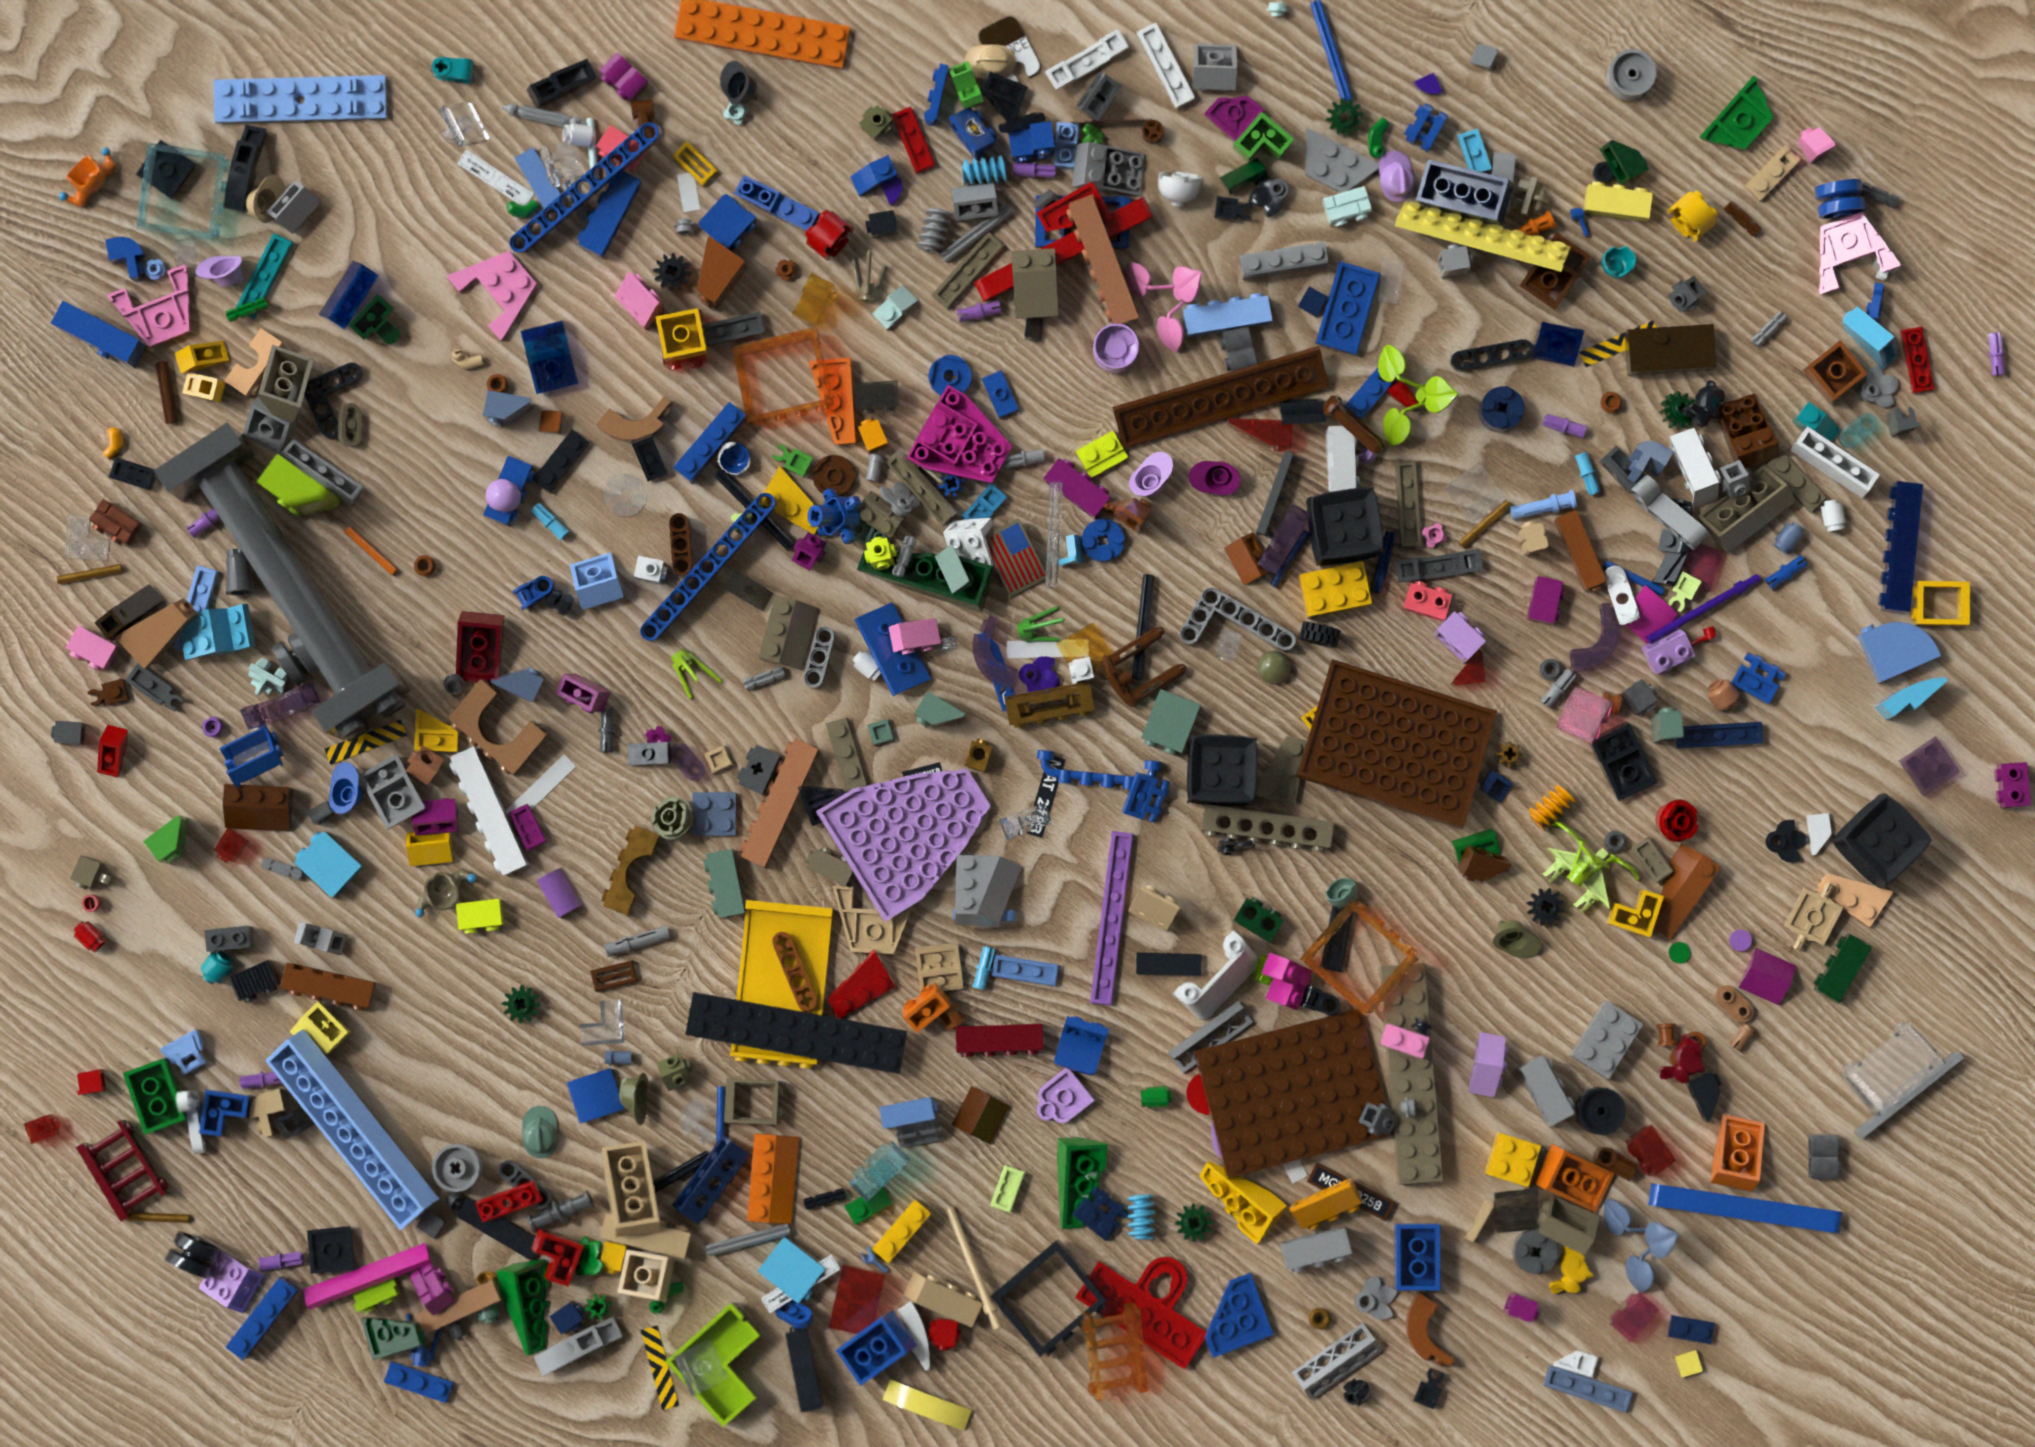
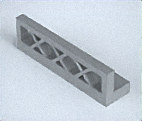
M1237 1001L1171 1049L1168 1054L1182 1073L1197 1064L1196 1059H1194V1051H1196V1044L1199 1040H1210L1209 1047H1212V1041H1219L1214 1046L1223 1044L1253 1023V1021L1239 1001ZM1240 1011L1246 1022L1241 1026H1232V1016ZM1229 1019L1228 1025L1222 1024ZM1218 1026L1227 1027V1034L1223 1039L1213 1038L1214 1029ZM1230 1028H1236L1233 1032L1229 1034ZM1211 1032V1037H1205ZM1192 1045H1194L1193 1050H1187ZM1183 1052L1193 1053L1191 1062L1183 1067L1177 1056Z
M1362 1323L1298 1367L1292 1374L1310 1400H1313L1379 1354L1382 1349L1364 1323ZM1364 1331L1367 1337L1361 1342H1355L1356 1336ZM1348 1346L1344 1354H1337L1340 1347ZM1324 1358L1330 1359L1328 1365L1319 1367L1321 1360ZM1312 1371L1311 1377L1305 1381L1300 1378V1375L1304 1372Z

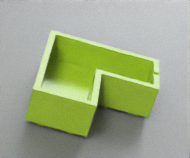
M733 1302L726 1306L665 1361L722 1427L757 1397L729 1363L758 1338L761 1333L749 1320L746 1322L742 1320L745 1315Z

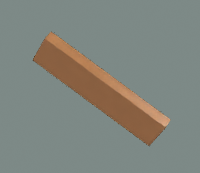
M491 1280L454 1297V1303L443 1308L435 1316L431 1315L428 1310L414 1316L416 1321L420 1323L421 1329L424 1330V1335L495 1304L501 1301L502 1298L495 1281Z

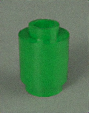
M1166 1086L1146 1087V1090H1140L1142 1107H1147V1109L1166 1108L1168 1103H1172L1171 1090H1167Z

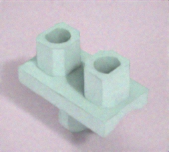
M260 658L256 664L251 663L248 668L250 670L248 676L253 678L251 685L256 687L255 694L259 696L262 692L270 695L273 690L282 695L285 691L288 675L281 668H278L274 675L267 672L271 667V663L264 658Z

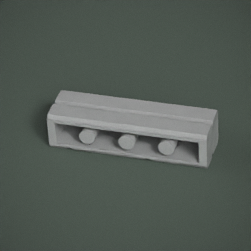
M1324 241L1318 242L1315 245L1312 243L1275 249L1273 252L1269 250L1240 255L1239 264L1242 280L1325 267L1328 264V257Z

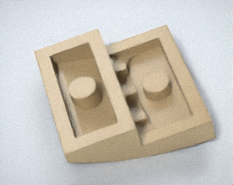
M958 942L915 948L920 991L925 986H931L934 983L943 991L964 989Z

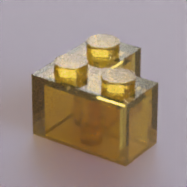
M811 272L792 315L794 318L816 329L818 324L822 325L827 317L825 311L828 305L833 306L837 295L833 283Z

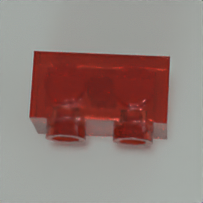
M1652 1125L1642 1127L1625 1140L1628 1145V1152L1633 1157H1636L1640 1163L1641 1171L1649 1177L1658 1175L1677 1161Z

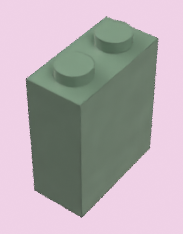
M1160 689L1141 739L1145 740L1144 744L1153 748L1159 745L1165 748L1164 752L1174 756L1177 753L1182 754L1200 704Z

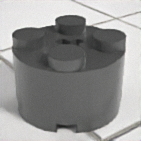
M1526 1230L1515 1238L1512 1247V1257L1516 1265L1522 1270L1531 1274H1542L1550 1270L1556 1263L1558 1247L1554 1240L1538 1233V1230ZM1532 1247L1540 1249L1538 1250L1539 1255L1537 1257L1535 1255H1530L1532 1253Z

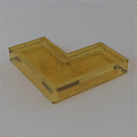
M1093 622L1056 644L1066 663L1086 652L1096 671L1103 667L1102 658L1104 654L1108 656L1112 654Z

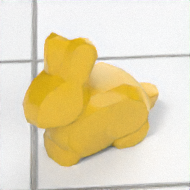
M1563 1246V1254L1559 1262L1563 1277L1561 1280L1552 1281L1549 1284L1550 1292L1552 1294L1563 1290L1573 1294L1580 1292V1283L1593 1277L1592 1272L1589 1271L1585 1263L1583 1254Z

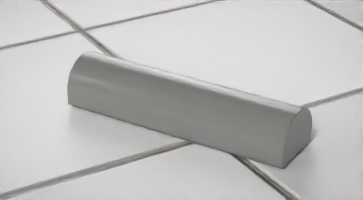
M294 439L280 454L288 462L350 506L357 501L364 487Z

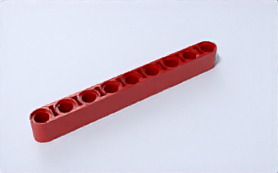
M1142 197L1111 212L1114 219L1104 220V224L1111 239L1149 220L1154 215L1145 197ZM1075 232L1040 248H1055L1056 266L1082 254V250L1085 249L1083 242H1078ZM1012 263L974 282L983 302L1014 288Z

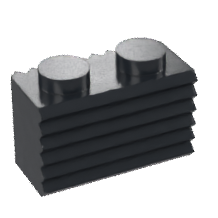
M266 960L228 977L238 1001L244 1000L245 1003L256 1000L257 994L263 991L265 995L276 991V986L281 984L271 960Z

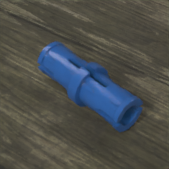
M1799 555L1787 565H1781L1778 571L1765 578L1767 585L1771 583L1769 588L1774 590L1784 581H1790L1793 579V575L1808 567L1806 560L1803 561L1804 557Z

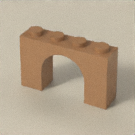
M480 679L448 717L452 722L450 725L459 733L463 731L468 736L466 739L476 747L479 745L483 748V754L490 760H497L501 764L499 767L508 775L510 773L513 775L517 774L550 734L533 720L529 721L518 736L508 744H498L490 740L483 729V716L501 692L486 679Z

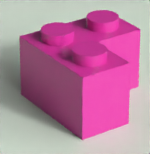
M1269 953L1262 971L1263 974L1273 978L1266 999L1297 1011L1313 970L1289 959Z

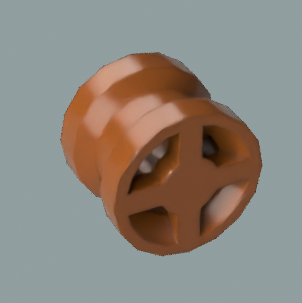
M1604 692L1600 713L1612 712L1613 715L1618 716L1622 695H1610L1609 692Z

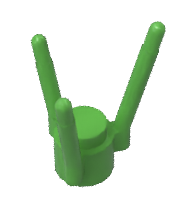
M1058 606L1030 618L1022 619V622L1017 623L1020 640L1026 639L1027 643L1032 641L1058 642L1060 640L1058 637L1033 636L1037 634V628L1065 621L1064 618H1059L1038 624L1033 622L1057 611Z

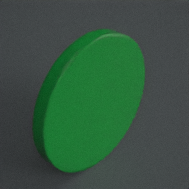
M1675 942L1670 946L1668 954L1673 962L1684 963L1690 957V949L1683 942Z

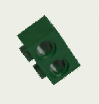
M1254 897L1251 900L1246 898L1232 921L1266 942L1271 943L1284 921L1280 918L1282 914L1272 908L1269 911L1262 907L1263 903ZM1247 907L1255 909L1256 916L1253 919L1245 917L1244 910ZM1266 918L1274 921L1275 925L1271 931L1263 928V921Z

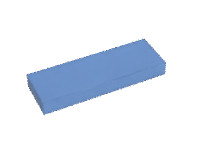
M533 147L515 157L543 208L561 195Z
M995 955L992 976L1056 986L1059 965Z

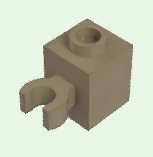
M80 855L70 879L76 881L75 886L87 890L88 887L95 888L97 881L111 885L114 877L101 872L104 866L103 863Z

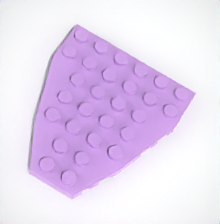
M962 769L957 771L918 773L865 787L854 788L822 807L816 813L881 918L886 922L923 899L957 858V855L966 847L988 811L990 804L969 770Z

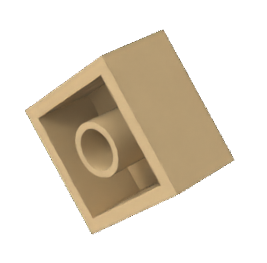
M627 1250L618 1293L666 1303L675 1260L665 1256Z

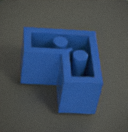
M1051 121L1030 124V129L1016 130L1008 133L1012 161L1017 160V163H1025L1030 161L1029 158L1038 157V160H1046L1051 158V155H1054L1055 145Z
M205 1090L199 1133L225 1136L228 1115L244 1118L250 1117L253 1096Z

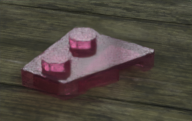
M1700 544L1695 550L1692 549L1684 564V567L1691 576L1702 581L1701 585L1706 591H1710L1723 551Z

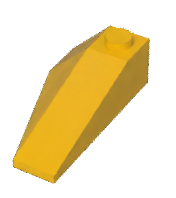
M1211 1161L1205 1164L1199 1175L1214 1197H1219L1226 1206L1224 1210L1227 1214L1231 1213L1237 1220L1238 1224L1236 1226L1257 1245L1280 1219L1287 1207L1273 1193L1241 1176L1226 1178L1224 1168Z

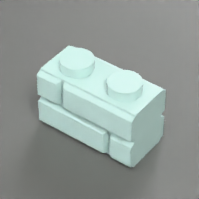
M1364 186L1326 197L1322 200L1330 226L1335 224V227H1341L1348 224L1347 220L1354 218L1356 221L1368 218V214H1371L1372 211Z

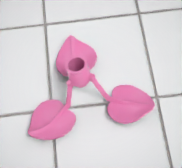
M1128 263L1126 265V280L1130 291L1135 296H1146L1148 289H1174V297L1181 302L1167 314V317H1159L1157 332L1167 348L1174 352H1180L1179 349L1184 337L1183 328L1176 318H1172V315L1181 306L1193 301L1199 294L1202 271L1180 266L1174 270L1173 285L1151 286L1149 285L1151 277L1147 269L1138 263Z

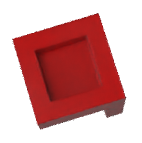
M103 1069L77 1074L79 1090L76 1091L77 1095L107 1091Z

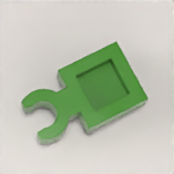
M778 445V448L783 450L784 453L781 457L773 454V459L778 462L785 461V469L804 478L813 458L795 448L789 453L785 446Z

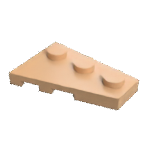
M1826 873L1815 892L1821 893L1826 882L1833 884L1835 887L1829 898L1843 906V911L1867 927H1871L1894 892Z

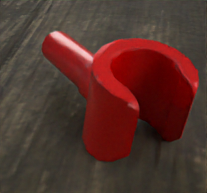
M1714 627L1704 628V636L1691 641V647L1713 639L1716 636Z

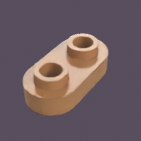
M1724 985L1717 989L1715 993L1716 1002L1735 1021L1747 1022L1752 1018V1005L1734 987ZM1725 992L1730 993L1731 998L1729 1000L1724 999L1723 995ZM1742 1007L1746 1009L1744 1016L1739 1014V1009Z

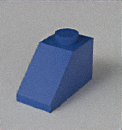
M889 155L869 163L850 176L858 195L862 196L898 178Z

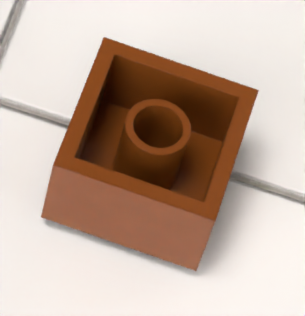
M1841 340L1803 370L1829 403L1868 374Z

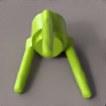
M681 649L671 657L674 663L672 667L677 672L689 699L693 697L681 670H687L695 682H699V678L691 669L692 661L717 682L722 683V679L699 661L692 652L687 653L685 649Z

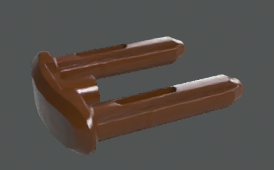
M1330 396L1322 405L1323 413L1326 416H1332L1368 450L1380 454L1384 448L1382 438L1342 403L1340 396Z
M1163 627L1151 629L1109 656L1104 654L1102 658L1103 669L1111 687L1129 707L1136 708L1138 702L1183 676L1187 670L1185 664H1176L1132 692H1128L1125 688V685L1133 681L1128 670L1117 675L1115 666L1160 640L1165 634ZM1139 644L1137 648L1120 657V654ZM1158 681H1161L1160 684L1156 685L1155 687L1151 688L1150 690L1142 694L1143 690L1147 689L1148 687L1152 686Z

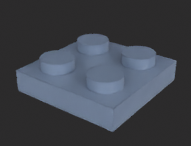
M692 792V812L695 818L692 836H736V792Z

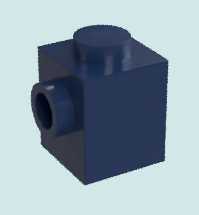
M572 1300L549 1317L560 1334H563L569 1329L571 1332H574L582 1326L580 1321L585 1319L583 1316L585 1311L578 1302L575 1304Z

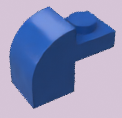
M128 237L105 239L109 261L112 264L127 261L129 278L133 282L142 280L141 274L144 273L142 261L138 259L147 258L143 248Z

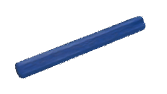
M1316 0L1310 5L1340 98L1348 102L1353 96L1322 1Z

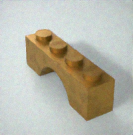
M634 826V829H629L625 839L628 841L626 849H621L617 861H620L618 869H613L609 879L612 882L609 890L605 889L601 899L604 902V907L629 916L637 896L628 885V870L637 859L644 856H653L660 835L638 826Z

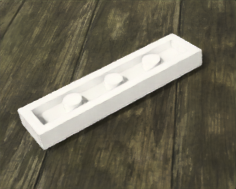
M1156 22L1138 31L1137 35L1175 109L1194 100L1195 97Z

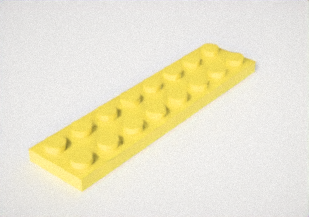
M1405 201L1395 222L1396 227L1560 272L1570 251V246H1566L1563 242H1552L1545 240L1541 236L1526 235L1519 230L1504 229L1500 225H1490L1483 223L1479 219L1464 218L1457 213L1449 214L1435 207L1427 208L1420 206L1417 202Z

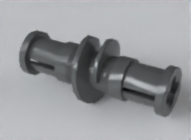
M586 1190L582 1195L567 1199L566 1201L560 1198V1204L552 1200L551 1208H546L535 1215L529 1214L527 1215V1220L534 1233H537L538 1229L555 1224L557 1221H561L566 1225L570 1222V1216L577 1215L588 1208L594 1209V1201L589 1191Z

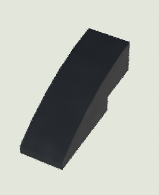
M587 58L551 73L545 79L530 84L527 93L535 108H541L590 83L597 78V75Z

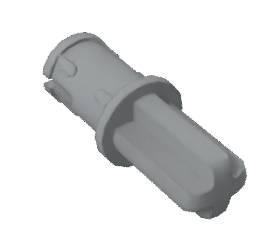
M1043 449L1027 452L1022 450L1020 454L1009 455L1005 458L1002 467L1010 468L1023 465L1025 468L1026 465L1045 462Z
M1566 669L1554 684H1551L1552 687L1540 701L1551 709L1562 694L1565 695L1564 691L1574 681L1576 675L1571 670Z

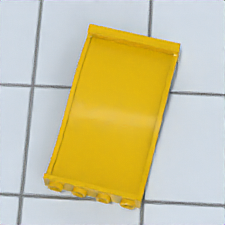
M746 900L736 999L802 1011L796 1003L772 943L775 934L786 932L794 943L816 997V1007L809 1013L822 1015L833 908ZM782 936L778 938L779 942L776 945H781L784 951L780 952V956L786 952L793 951L792 948L787 950L786 942L788 939H783ZM788 956L784 960V964L788 968H793L797 963L796 958L793 956ZM796 976L792 984L796 988H800L805 984V979L802 976ZM809 988L802 992H796L797 996L802 994L803 1002H801V1005L810 1007V1002L813 999H808L805 993L810 991ZM731 1044L730 1056H735V1061L748 1062V1058H756V1063L769 1064V1060H776L778 1065L791 1066V1062L800 1063L799 1067L812 1068L813 1064H818V1059Z

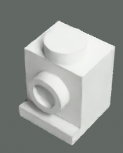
M1090 657L1076 659L1068 663L1072 684L1094 680Z

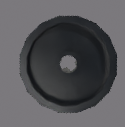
M1593 1087L1585 1090L1578 1097L1574 1113L1577 1123L1583 1130L1591 1134L1607 1135L1615 1132L1622 1125L1625 1119L1626 1108L1623 1099L1617 1092L1609 1088ZM1599 1107H1603V1115L1597 1113Z
M178 1231L173 1242L180 1249H169L165 1260L183 1271L209 1279L213 1267L207 1261H217L222 1250L203 1238Z

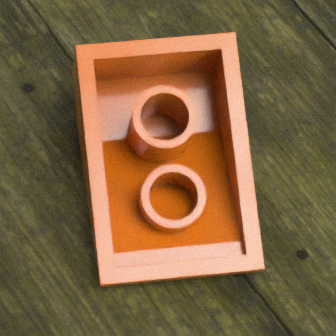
M1722 1114L1712 1161L1710 1183L1753 1192L1760 1182L1765 1123Z
M1551 1144L1533 1183L1596 1212L1615 1173Z

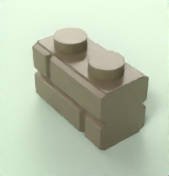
M870 491L858 508L861 520L889 538H892L898 531L906 517L896 515L892 511V504L885 501L882 497L880 498L873 491Z

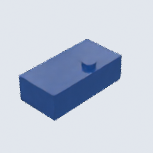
M65 301L61 302L51 321V324L59 330L98 349L97 354L106 359H109L111 356L133 368H136L147 347L139 339Z

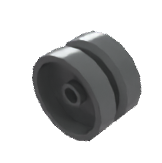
M293 632L288 636V642L292 650L282 641L271 648L285 673L299 686L308 680L303 667L312 675L319 673L320 669L297 634Z

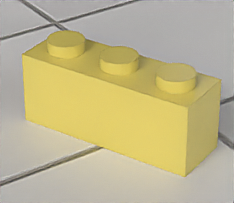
M1592 182V185L1589 184L1586 188L1583 211L1584 214L1647 222L1650 218L1653 193L1647 192L1648 190L1645 188L1628 190L1623 185L1606 187L1605 183Z

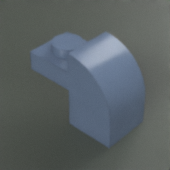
M1655 441L1640 443L1628 459L1632 463L1628 468L1631 470V473L1627 479L1635 483L1643 470L1658 477L1674 451Z

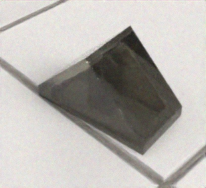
M302 1106L274 1122L285 1140H291L315 1125Z

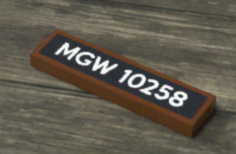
M1316 1162L1307 1182L1324 1190L1348 1178ZM1354 1182L1363 1200L1359 1204L1360 1209L1385 1221L1394 1201Z

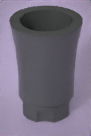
M240 548L227 550L226 595L241 596L255 593L256 589L251 567L246 556Z

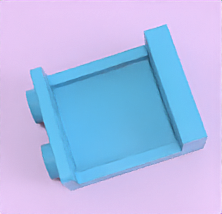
M326 831L322 833L317 832L310 840L312 844L307 849L302 848L296 854L297 860L294 863L331 898H336L364 866L343 849Z
M784 1236L757 1272L799 1303L801 1300L805 1302L813 1291L810 1288L825 1268Z

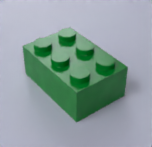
M167 1058L159 1059L123 1073L144 1135L187 1120L186 1112H179L176 1094L180 1090L170 1061Z

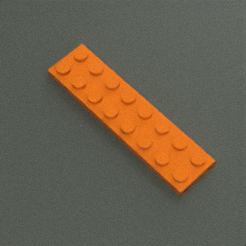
M681 0L674 38L843 70L850 26L709 0Z

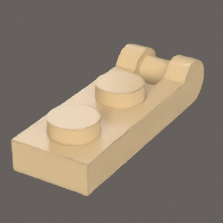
M1787 144L1744 186L1759 202L1802 159L1798 154L1795 155L1790 151L1791 148ZM1783 156L1789 161L1786 166L1780 161Z

